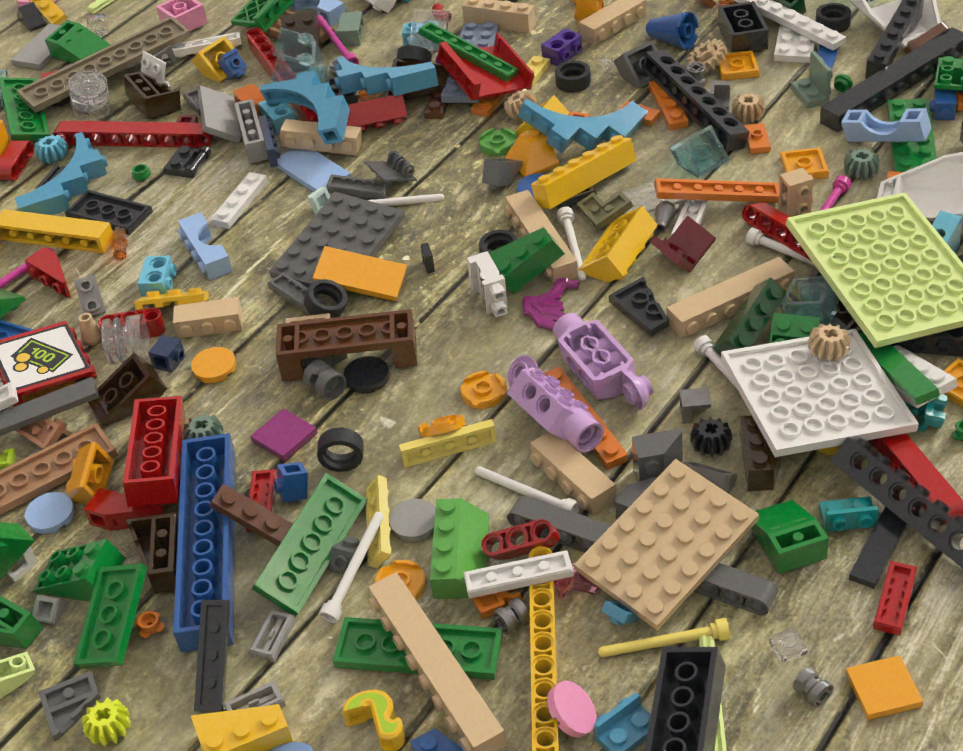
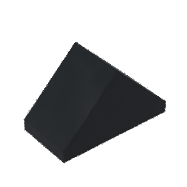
M34 2L18 8L17 18L30 32L46 26Z

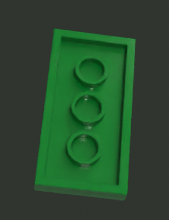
M142 563L99 567L73 662L74 666L79 669L123 666L147 567Z

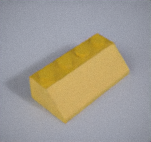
M643 206L616 218L610 223L578 270L585 272L587 276L607 283L616 279L618 281L623 279L628 274V268L636 262L637 255L645 249V243L653 237V231L658 224Z

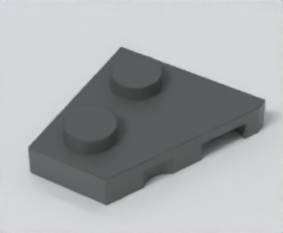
M92 671L38 692L52 737L55 741L59 740L87 712V707H92L96 700L98 701L101 698Z

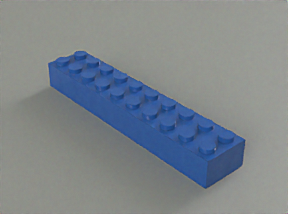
M230 433L182 440L173 634L180 652L198 650L201 600L230 601L228 646L234 645L235 521L209 507L223 483L235 490L236 452Z

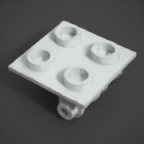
M143 51L141 72L155 78L156 82L161 85L162 83L168 84V88L172 90L171 83L165 82L166 62Z

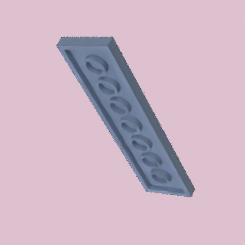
M469 22L463 25L460 38L481 47L494 46L496 33H499V24L492 22L484 24ZM448 72L446 85L441 94L442 103H478L480 99L471 101Z

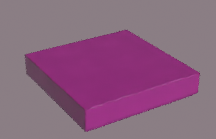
M283 408L254 432L250 438L253 443L285 462L317 434V428Z

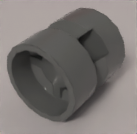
M323 360L313 361L304 371V383L325 400H335L343 393L346 387V378Z

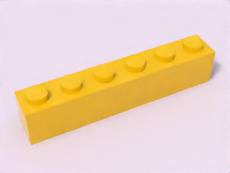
M622 135L614 136L609 142L597 145L596 149L584 152L583 156L569 160L565 166L553 169L552 173L540 176L537 181L531 184L534 199L541 208L552 209L634 163L636 157L632 138H624Z
M5 209L0 214V240L104 254L115 239L109 222Z

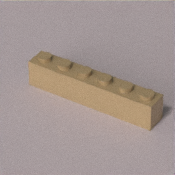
M525 190L506 196L505 215L507 218H511L514 229H518L521 238L544 227L565 253L544 270L546 278H550L553 284L558 278H568L569 280L578 278L576 258L530 191Z
M777 257L667 307L669 327L683 339L734 316L754 286L771 277L783 290L793 286L795 270L780 257Z

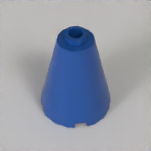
M691 12L652 18L646 24V32L649 37L681 49L692 48L698 37V34H695L696 28H699L698 20L695 14Z

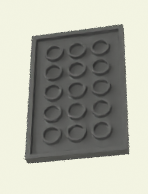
M334 192L269 270L270 276L276 278L284 272L308 288L313 282V275L324 246L374 257L404 219V210Z

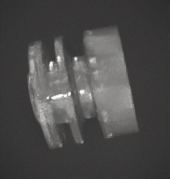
M81 71L70 77L68 88L71 109L74 115L86 120H95L105 116L110 110L108 85L105 76L95 71Z
M142 314L127 316L125 318V327L118 317L114 318L113 322L111 319H104L102 321V346L110 365H117L119 361L123 363L128 358V353L131 355L133 352L144 360L150 359L148 354L151 349L150 335L146 320Z

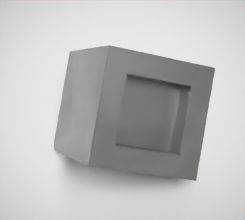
M711 80L710 94L729 110L731 81Z
M709 387L680 390V411L683 424L692 423V409L711 408L712 402Z

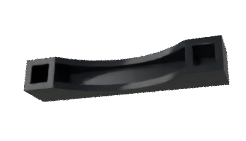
M924 0L901 1L867 59L865 79L894 62L905 35L912 27L917 26L922 17Z

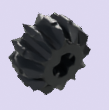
M710 416L708 420L700 418L699 423L693 424L690 441L694 451H700L702 456L710 454L713 457L716 453L722 456L723 452L728 451L731 446L732 432L728 422H722L721 418L713 420Z

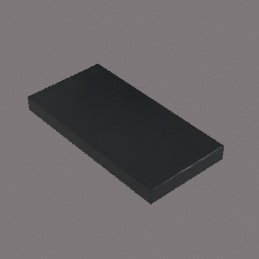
M88 190L65 212V215L69 218L109 222L112 231L131 235L153 210L149 205Z

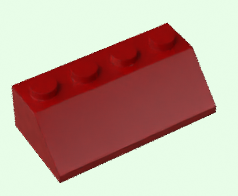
M403 94L348 105L350 111L347 126L361 127V132H364L369 127L379 129L385 127V124L392 122L393 125L404 123L408 115Z

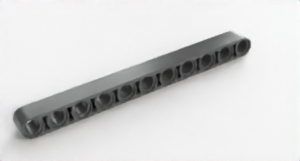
M524 495L517 499L507 514V520L512 526L538 519L548 520L559 532V544L584 553L611 526ZM550 529L543 530L540 537L546 538L549 535ZM719 563L693 592L757 615H766L779 590L773 582Z

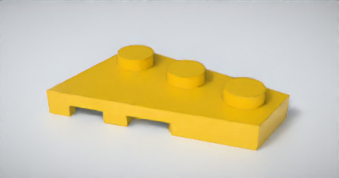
M201 287L188 289L189 292L171 289L167 290L165 294H160L158 290L146 292L147 295L134 301L135 310L143 309L148 304H153L157 308L170 305L171 302H174L175 305L205 302L209 299L208 290L202 291Z

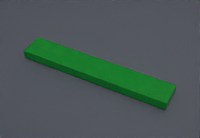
M432 22L419 28V35L438 45L441 42H447L458 56L506 82L518 75L519 69Z
M864 332L859 333L887 377L916 405L940 396L939 389L891 344L875 348Z

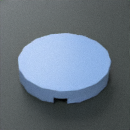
M60 492L46 493L37 497L25 510V519L32 531L39 534L55 533L64 524L66 527L75 516V507L71 498Z

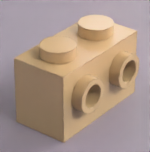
M804 168L780 174L778 209L790 217L811 213L814 179Z

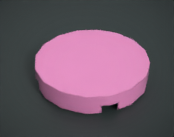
M562 681L556 684L548 693L547 704L551 717L553 719L557 718L560 723L558 727L569 736L577 738L592 732L597 715L589 695L574 682Z

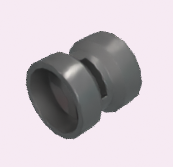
M700 62L688 64L686 70L704 87L706 83L704 76L706 72L705 64Z
M517 597L510 600L505 608L500 607L493 612L496 624L507 635L513 632L518 624L523 625L530 620L527 607Z
M807 667L801 671L793 683V689L800 695H806L807 701L815 708L822 706L830 698L834 690V686L829 681L819 678V673L812 667Z

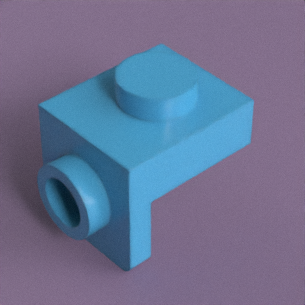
M605 601L601 610L609 615L608 619L611 622L621 626L627 623H637L639 616L618 601Z

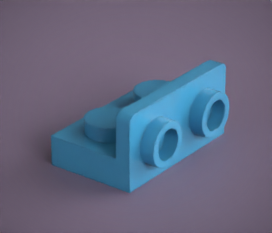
M637 692L629 698H623L617 707L609 713L599 716L594 723L595 741L605 751H634L647 741L651 714L641 705V696Z

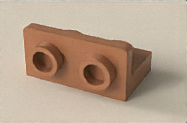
M52 416L15 430L43 449L56 443L62 433L68 436L72 434V432L65 429L68 424L56 417L54 420H51Z

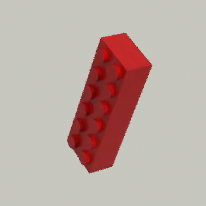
M182 396L135 399L123 478L127 507L178 503L182 440H184L183 431L186 420Z

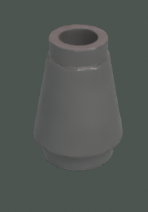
M661 201L655 207V222L658 224L655 230L657 232H666L676 213L673 203Z

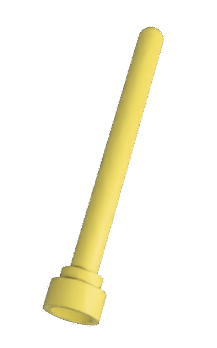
M726 618L715 619L714 623H710L708 627L602 646L598 649V655L604 658L699 640L701 636L707 637L709 635L714 640L718 639V641L730 640L729 626Z

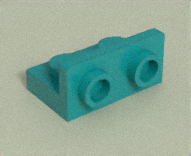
M871 496L821 501L818 507L825 532L858 528L866 529L875 527L878 521L879 509L878 506H873Z

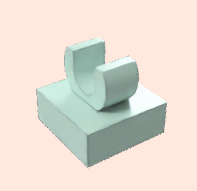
M320 187L307 196L315 215L330 198L326 187Z

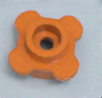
M146 611L136 620L135 624L140 628L139 635L141 638H148L150 635H154L157 632L160 633L165 629L164 623L160 621L161 615L159 612Z

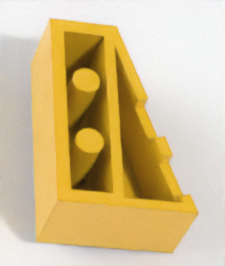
M279 704L191 716L203 751H269L281 744L293 742Z

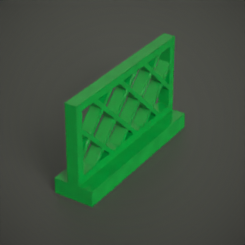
M250 0L230 22L234 26L257 27L265 33L295 0Z

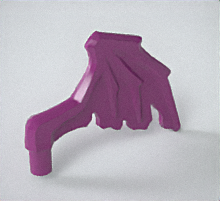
M558 278L549 292L536 297L529 295L523 297L524 315H528L538 328L543 327L553 331L556 321L565 315L563 312V302L557 300L561 299L566 289H579V280Z

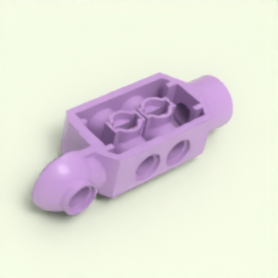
M568 313L556 321L553 327V334L558 340L562 360L596 400L615 398L623 393L626 400L638 409L642 410L646 406L649 396L653 394V387L649 379L645 375L640 377L636 375L634 359L598 320L584 322L578 314Z
M521 355L511 363L507 376L510 389L507 394L548 432L568 441L582 453L593 450L601 442L604 435L603 426L587 411V405L579 400H575L573 398L574 394L571 391L559 386V380L550 375L548 377L545 376L538 368L535 360L528 355Z

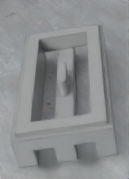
M270 610L249 650L250 657L256 658V656H259L261 660L269 658L270 662L275 663L296 622L295 615ZM276 618H279L278 621H277V623H276V625H275V627L272 628V630H271V632H270V634H269V638H268V640H267V642H266L264 648H263V649H260L261 646H262V644L264 643V641H265V639H266V637H267V635H268V633H269V631H270V629H271V627H272V625H273L275 619H276Z
M275 681L223 704L226 711L277 704L280 705V708L286 706Z

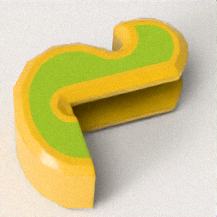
M377 689L361 691L348 698L343 705L342 714L345 725L348 727L367 722L373 718L381 749L397 751L404 745L405 733L402 720L396 717L393 701L386 692Z

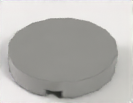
M423 499L402 501L393 508L389 515V526L392 534L395 537H400L405 542L426 540L434 531L436 507L431 502Z

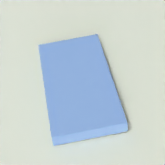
M291 149L277 159L278 166L276 168L312 192H315L320 187H326L331 174L351 177L350 172L317 151Z

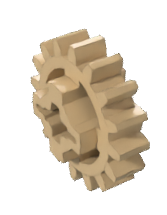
M714 38L711 42L708 39L705 44L701 42L700 47H694V52L689 53L691 57L687 58V64L692 62L703 63L706 66L705 73H708L710 69L715 70L716 65H721V61L726 59L725 56L728 54L726 50L728 49L721 39L717 41Z

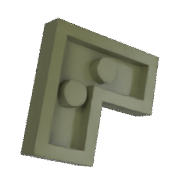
M619 191L605 202L593 192L577 203L579 209L598 230L633 207L632 202L622 191Z

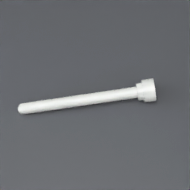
M430 194L368 201L386 206H399L444 200V195Z
M562 207L557 211L558 222L565 228L570 251L576 258L579 269L583 262L572 226L574 213L570 207ZM578 270V279L585 281V272Z
M752 227L746 235L745 242L754 247L756 245H763L815 266L812 261L782 243L764 237L761 230Z
M706 335L699 337L694 342L693 348L699 355L708 357L735 386L721 361V357L713 349V341Z
M478 466L475 469L477 476L525 496L577 514L579 513V501L571 498L560 500L484 467Z
M376 512L373 515L332 599L323 604L319 616L324 620L338 623L342 615L341 603L384 518L383 513Z

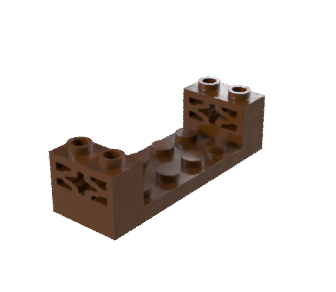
M412 309L277 324L276 359L282 381L303 379L305 368L302 359L392 349L395 369L418 366L417 340Z

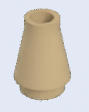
M90 313L81 314L79 316L81 340L90 346L98 344L102 340L99 326Z

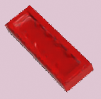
M276 469L252 471L249 499L274 512L275 490L273 482L274 479H277Z
M890 561L873 629L901 636L918 567Z

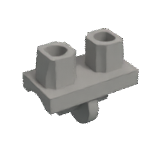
M95 275L73 280L83 313L96 315L106 312Z

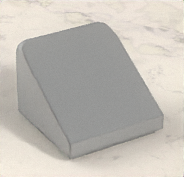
M37 595L32 615L38 622L55 625L65 609L67 601Z

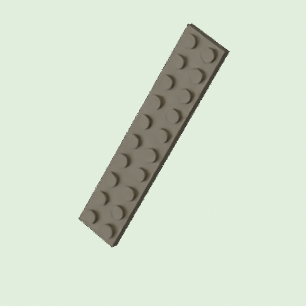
M170 16L17 90L18 96L35 113L42 111L54 103H58L101 80L107 79L109 76L138 64L142 60L143 51L154 56L167 46L183 42L191 37L190 30L173 16Z

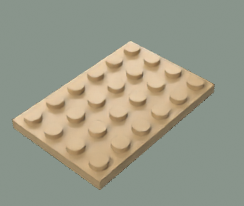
M675 459L574 564V568L653 628L659 630L759 520V514Z

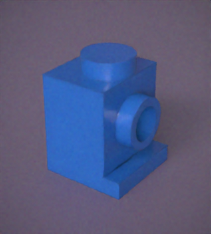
M237 48L222 55L217 62L229 80L234 77L239 79L245 74L247 65L238 54Z

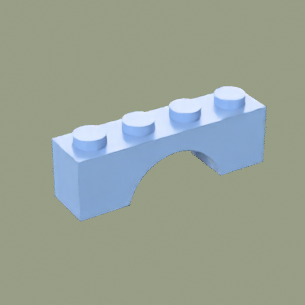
M295 0L288 7L296 12L306 9L317 10L318 15H321L331 27L337 24V20H340L341 12H345L344 3L338 0Z
M926 108L906 109L902 118L895 122L881 121L871 115L867 109L848 110L841 122L847 142H920L926 140L931 130Z
M201 212L178 220L180 229L177 230L181 241H184L187 251H191L193 261L198 264L201 274H206L210 281L233 272L229 256L223 246L206 244L212 237L208 223Z

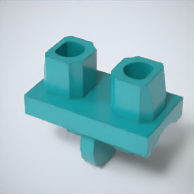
M941 395L919 408L905 401L913 415L919 414L917 430L925 432L928 426L941 429L945 421L946 413H943L946 407L948 396Z

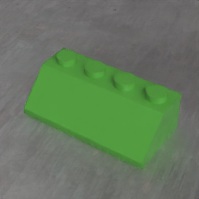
M462 498L436 499L430 573L434 599L469 598L463 572L487 567L488 555L482 551L481 541L485 535L489 534V514Z

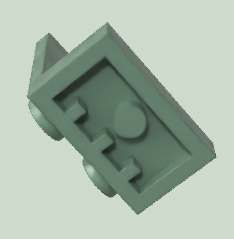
M813 51L810 52L809 78L791 82V90L807 109L829 102L832 92L830 86L831 78L833 77L832 69L827 66L822 57Z

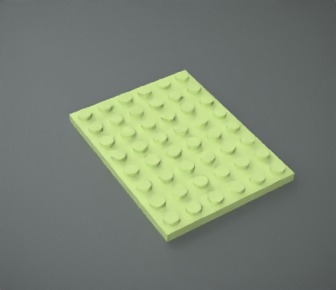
M905 192L787 218L786 226L875 348L963 327V263Z

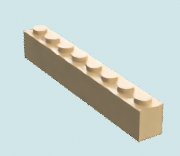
M395 572L368 586L371 596L368 598V603L374 613H380L382 616L380 621L386 632L391 630L394 635L392 639L399 651L404 650L406 653L405 659L409 668L412 671L417 670L419 673L418 679L422 688L425 691L430 690L432 693L431 699L437 711L441 712L443 710L447 716L445 721L452 733L457 732L460 736L459 743L463 751H498L507 746L503 728L398 573Z

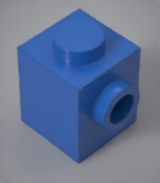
M934 90V98L930 100V112H933L934 120H955L957 106L955 90Z
M301 462L278 464L277 479H274L273 482L275 493H279L283 502L294 503L307 499L308 472Z

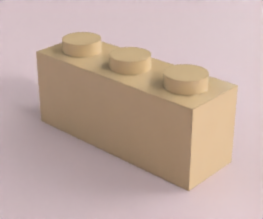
M239 297L174 306L173 325L177 338L183 339L243 330V311Z

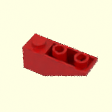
M43 247L25 259L26 271L31 278L37 279L44 286L54 289L57 294H62L67 298L71 297L56 253Z
M99 488L84 508L90 525L109 531L129 529L126 519L165 514L160 504L127 507L124 494Z

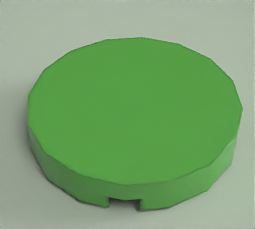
M496 128L489 129L479 137L480 150L490 156L506 155L517 140V135L508 128H501V130H496Z

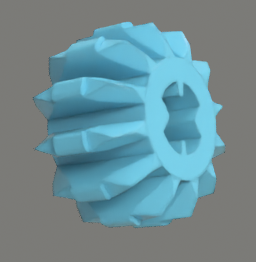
M52 134L48 137L45 136V138H40L39 142L35 143V154L42 164L48 163L50 165L53 162L57 163L59 160H64V157L68 155V146L60 135L54 136Z

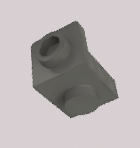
M346 537L331 547L329 566L331 572L344 575L360 543L359 539Z

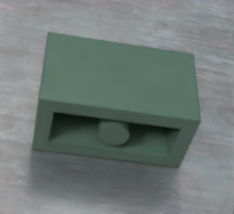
M362 11L341 12L340 20H337V29H335L336 36L344 46H361L364 31Z

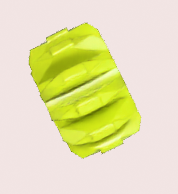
M107 697L103 703L96 700L95 707H87V715L82 717L83 732L94 745L101 743V745L106 747L110 741L117 744V738L119 736L126 737V729L131 727L129 711L118 699L112 702Z

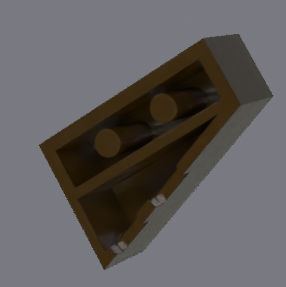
M141 71L123 75L125 95L146 118H156L160 115L181 110L180 90L174 89L173 91L168 88V84L162 83L161 85L156 82L155 78Z
M752 415L740 416V442L748 491L773 490L782 456H774Z
M176 512L126 519L142 563L147 567L146 573L154 594L175 591L178 518Z

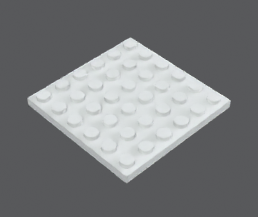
M856 329L847 330V335L850 336L851 341L846 357L840 358L839 362L833 359L830 362L826 359L819 360L818 356L811 355V350L808 349L809 337L721 352V361L775 457L839 446L845 442L848 436L855 440L862 438L866 441L917 431L919 423Z

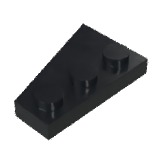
M644 276L609 295V303L650 336L669 327V319L660 304L654 299L651 288L647 287Z

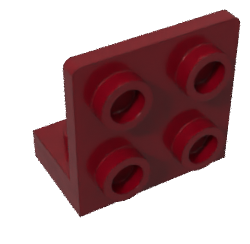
M687 216L669 240L666 237L661 240L654 236L650 243L675 264L690 273L715 242L716 237Z

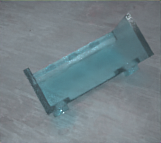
M281 27L273 51V55L277 56L270 82L275 83L296 79L297 73L315 70L321 84L327 83V65L313 36L308 33L301 34Z

